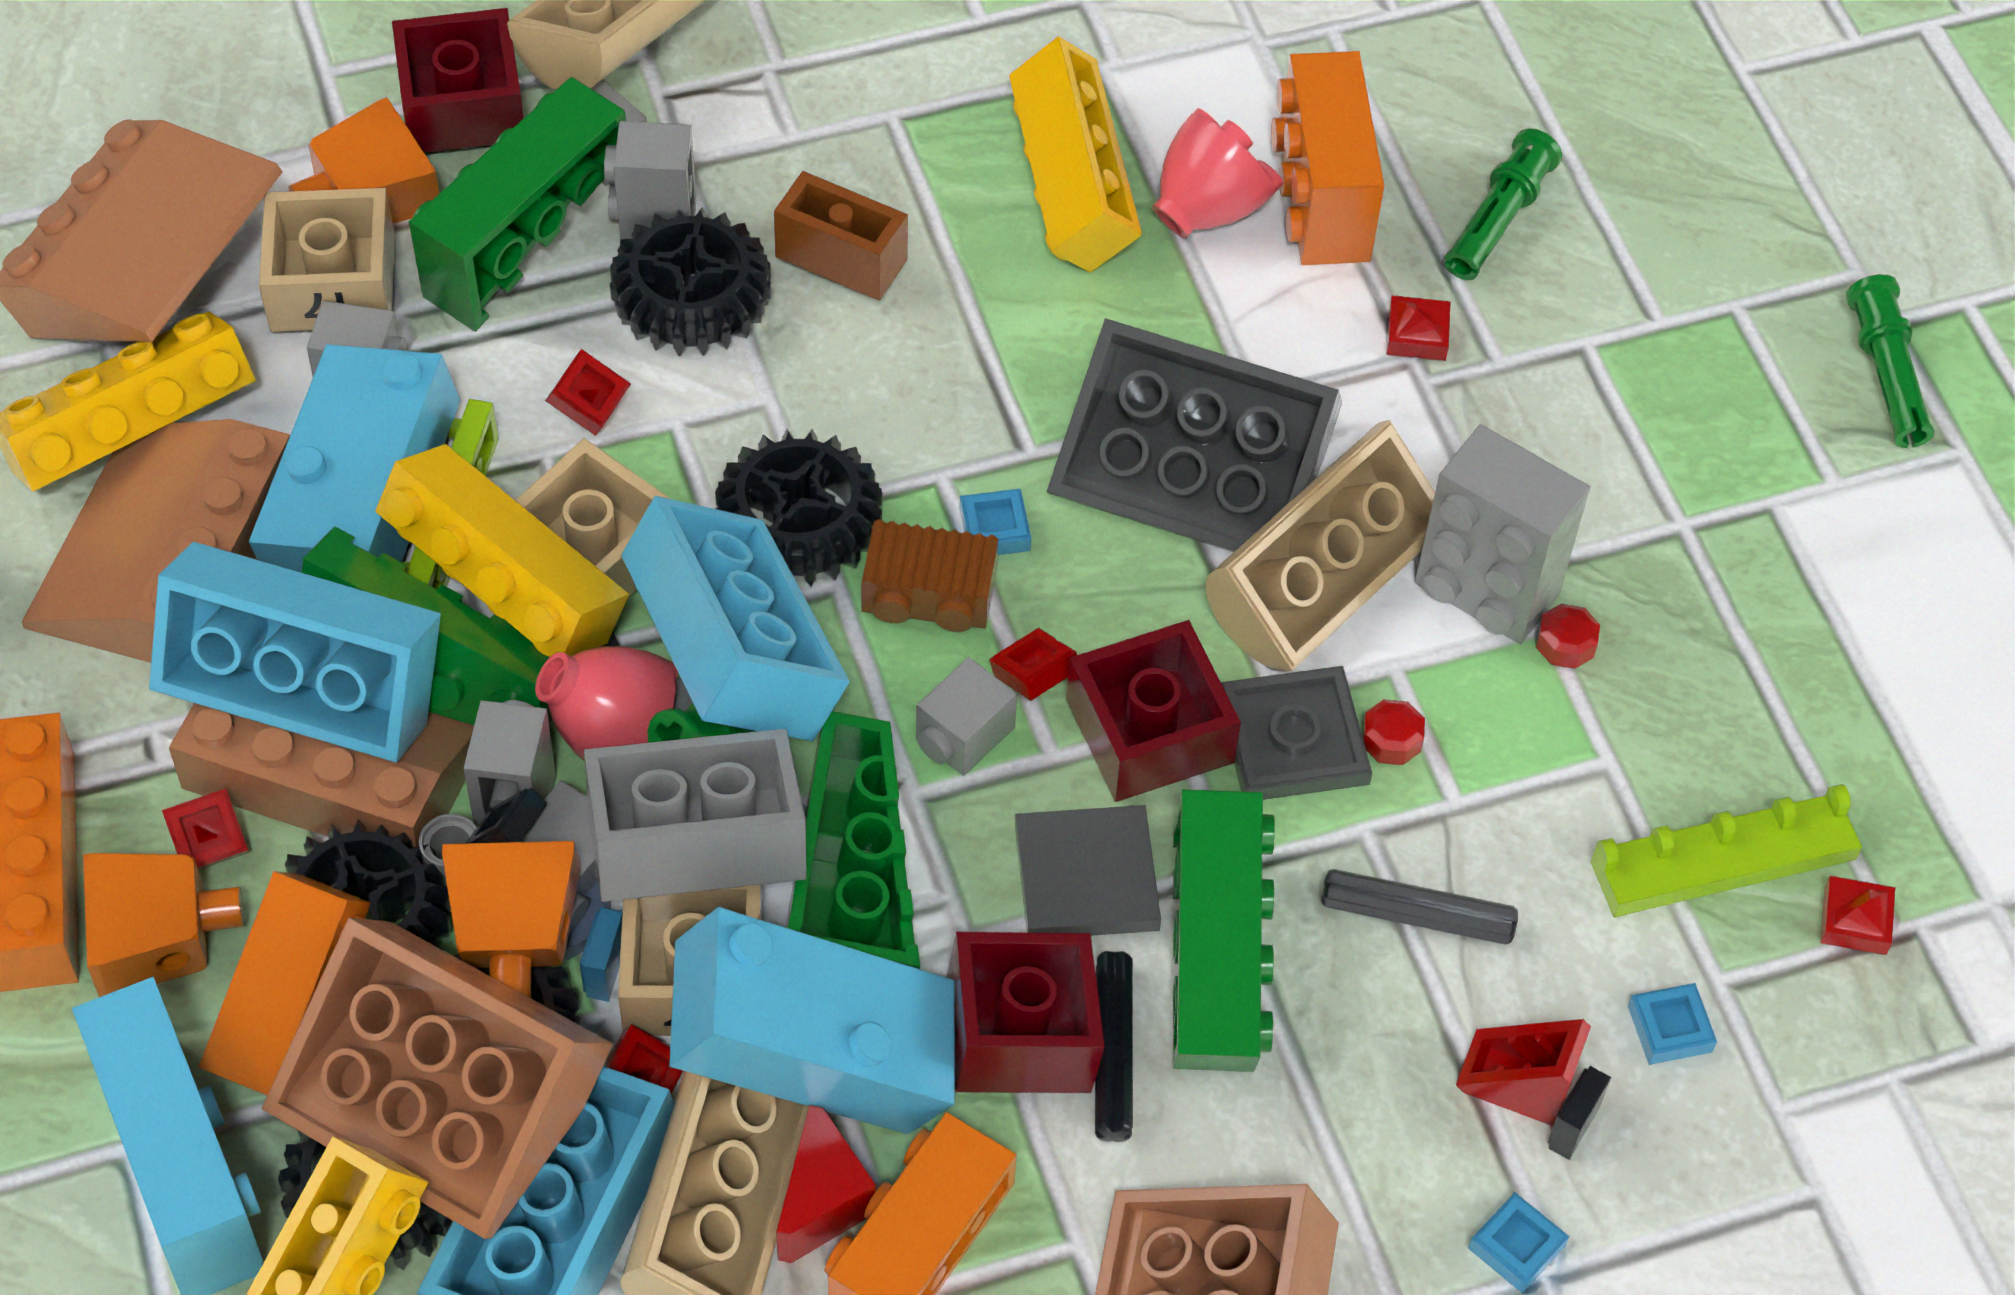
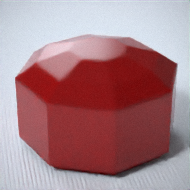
M1561 603L1542 614L1536 648L1551 665L1576 669L1594 658L1598 646L1600 623L1585 607Z
M1383 699L1365 713L1362 732L1366 751L1378 763L1404 765L1421 752L1424 742L1425 717L1408 701Z

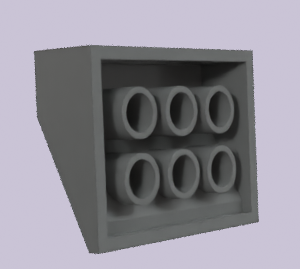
M1105 318L1047 493L1234 552L1317 478L1342 406L1340 392L1335 388Z

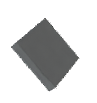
M1343 666L1221 682L1241 721L1234 763L1241 792H1263V800L1370 785L1372 770Z
M1146 805L1015 814V833L1027 933H1091V936L1160 931L1161 915Z

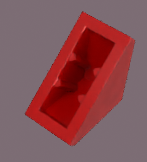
M1584 1019L1476 1029L1456 1086L1465 1094L1553 1126L1564 1104L1591 1026Z
M809 1105L776 1231L778 1261L793 1263L865 1221V1210L876 1192V1184L826 1111L821 1107Z

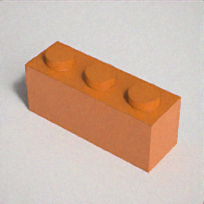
M273 871L198 1067L268 1095L348 918L365 919L371 902L300 874Z
M948 1112L943 1115L932 1132L923 1128L911 1142L903 1160L906 1168L893 1185L887 1181L884 1182L872 1196L864 1214L867 1222L854 1240L848 1236L842 1238L828 1258L824 1272L828 1274V1295H937L1015 1184L1017 1154Z

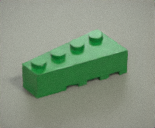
M571 76L554 92L545 94L539 100L535 109L514 128L506 129L498 137L495 145L477 161L464 166L454 181L433 200L424 202L416 210L413 218L408 221L422 297L474 332H477L489 317L487 311L482 308L500 288L508 294L523 277L522 272L517 268L537 243L547 248L561 232L559 228L565 219L568 205L573 202L582 206L605 179L604 161L606 146L617 145L620 121H626L625 110Z
M336 526L303 558L302 573L441 613L428 712L474 725L481 700L499 703L508 700H518L534 707L547 709L548 722H551L552 718L548 704L540 701L535 692L538 674L550 657L539 652L529 639L505 619L495 614L489 618L468 607L462 601L463 595L443 584L438 589H435L404 572L406 564L385 553L378 558L353 544L354 536Z
M832 711L822 726L817 743L805 811L806 880L793 881L785 928L920 969L918 944H915L912 924L914 911L911 889H908L905 867L906 845L904 830H901L899 818V789L891 724L889 721Z
M1182 789L1173 824V847L1176 848L1175 870H1173V899H1179V910L1175 911L1173 930L1174 964H1178V976H1174L1173 1069L1254 1072L1260 1059V1052H1271L1273 1013L1272 1011H1261V985H1272L1274 950L1273 945L1261 943L1262 919L1272 920L1274 880L1262 879V854H1273L1275 819L1274 815L1263 814V792Z

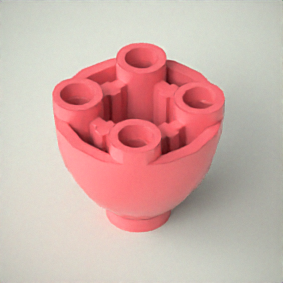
M1197 108L1179 128L1167 150L1160 178V198L1154 203L1152 209L1171 231L1186 239L1193 230L1218 228L1246 218L1262 207L1284 183L1280 175L1271 166L1261 160L1257 161L1251 155L1248 149L1253 145V142L1238 125L1227 120L1220 127L1207 112Z
M600 646L584 650L573 656L558 652L548 658L542 666L536 680L535 692L540 701L548 704L550 716L560 735L573 752L585 762L584 749L648 743L647 730L650 720L656 713L673 708L675 682L678 671L674 663L666 658L648 651L622 646Z

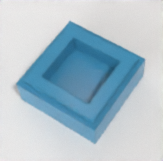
M1021 489L960 496L959 509L964 532L968 531L972 535L981 533L985 537L992 534L998 538V555L1031 551V535Z
M600 907L599 911L595 913L580 960L583 991L586 992L587 998L610 1001L620 968L623 911Z
M1696 983L1631 996L1628 1009L1649 1065L1713 1052L1717 1040Z
M1514 1192L1471 1238L1468 1249L1523 1294L1566 1247L1570 1236Z

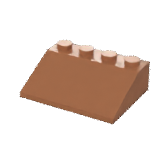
M123 120L107 131L104 136L105 143L92 159L73 173L71 185L58 201L47 207L37 219L38 225L24 243L13 249L5 257L2 264L3 268L0 271V301L30 338L152 342L283 171L275 162L164 120Z
M233 419L170 423L112 452L22 620L24 629L151 663L158 575L193 541L257 560L249 544V539L290 434Z
M194 703L170 744L169 750L181 788L205 796L226 788L233 806L327 837L331 823L341 831V834L353 832V827L358 819L366 826L367 832H375L382 824L392 838L405 832L411 839L414 848L419 846L420 833L429 821L450 813L466 781L464 764L474 725L428 712L427 726L396 763Z
M348 918L262 1106V1110L326 1147L334 1136L377 1151L429 1182L420 1198V1202L480 1237L492 1239L584 1109L613 1043L392 922Z
M1308 1184L1116 1190L1095 1295H1328L1339 1222Z

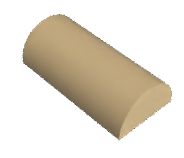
M536 0L511 18L507 25L517 54L530 72L541 82L556 90L572 76L587 87L592 88L706 0Z
M1390 420L1379 422L1208 575L1205 586L1206 595L1215 618L1233 642L1259 663L1275 670L1293 671L1422 551L1435 491Z
M683 1072L621 1277L620 1285L626 1295H762L777 1241L776 1231L809 1106L690 1072Z

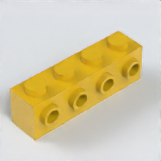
M1058 36L1009 74L1015 99L1013 101V108L1020 120L1025 141L1023 149L1030 162L1036 186L1034 195L1041 207L1047 231L1045 233V241L1057 258L1062 261L1068 260L1091 273L1141 237L1142 231L1097 59Z
M210 311L192 315L179 321L172 329L156 336L152 342L131 344L122 349L113 358L92 368L76 371L65 377L61 383L35 396H27L8 405L4 411L0 412V449L11 472L34 492L255 382L256 379L233 327Z
M447 444L395 461L375 512L393 526L402 538L416 545L440 565L449 577L464 585L487 604L492 613L505 619L529 639L536 649L545 656L551 657L558 652L573 656L584 650L600 647L608 643L629 597L628 592Z
M333 1136L246 1295H373L383 1280L385 1273L384 1264L398 1238L412 1226L420 1210V1198L429 1182L375 1150Z

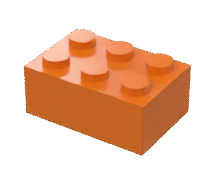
M1360 51L1290 54L1287 78H1280L1277 81V107L1281 117L1273 118L1271 124L1273 152H1282L1284 162L1279 163L1278 171L1284 183L1279 188L1281 197H1290L1291 207H1287L1286 210L1287 239L1289 242H1297L1301 265L1371 262L1385 185Z

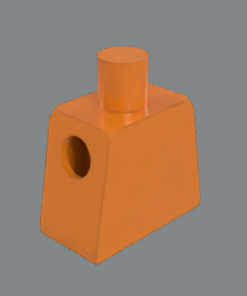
M387 97L378 100L312 138L308 147L314 175L288 186L289 192L386 188L393 224L413 218L416 210L424 202L433 200L439 194L436 170Z
M575 842L442 844V857L456 945L462 961L474 968H489V976L531 998V967L558 966L564 960L581 871V859Z
M83 854L87 968L99 997L154 977L156 984L201 972L208 966L206 932L245 926L244 904L240 887L204 891L195 859L191 856L182 854Z

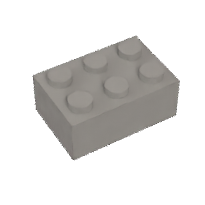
M1479 424L1439 473L1415 583L1425 588L1434 599L1452 604L1476 618L1487 630L1495 634H1503L1521 645L1541 620L1542 614L1548 611L1560 595L1591 486L1486 426Z
M787 729L584 749L588 814L601 902L806 880L805 815Z

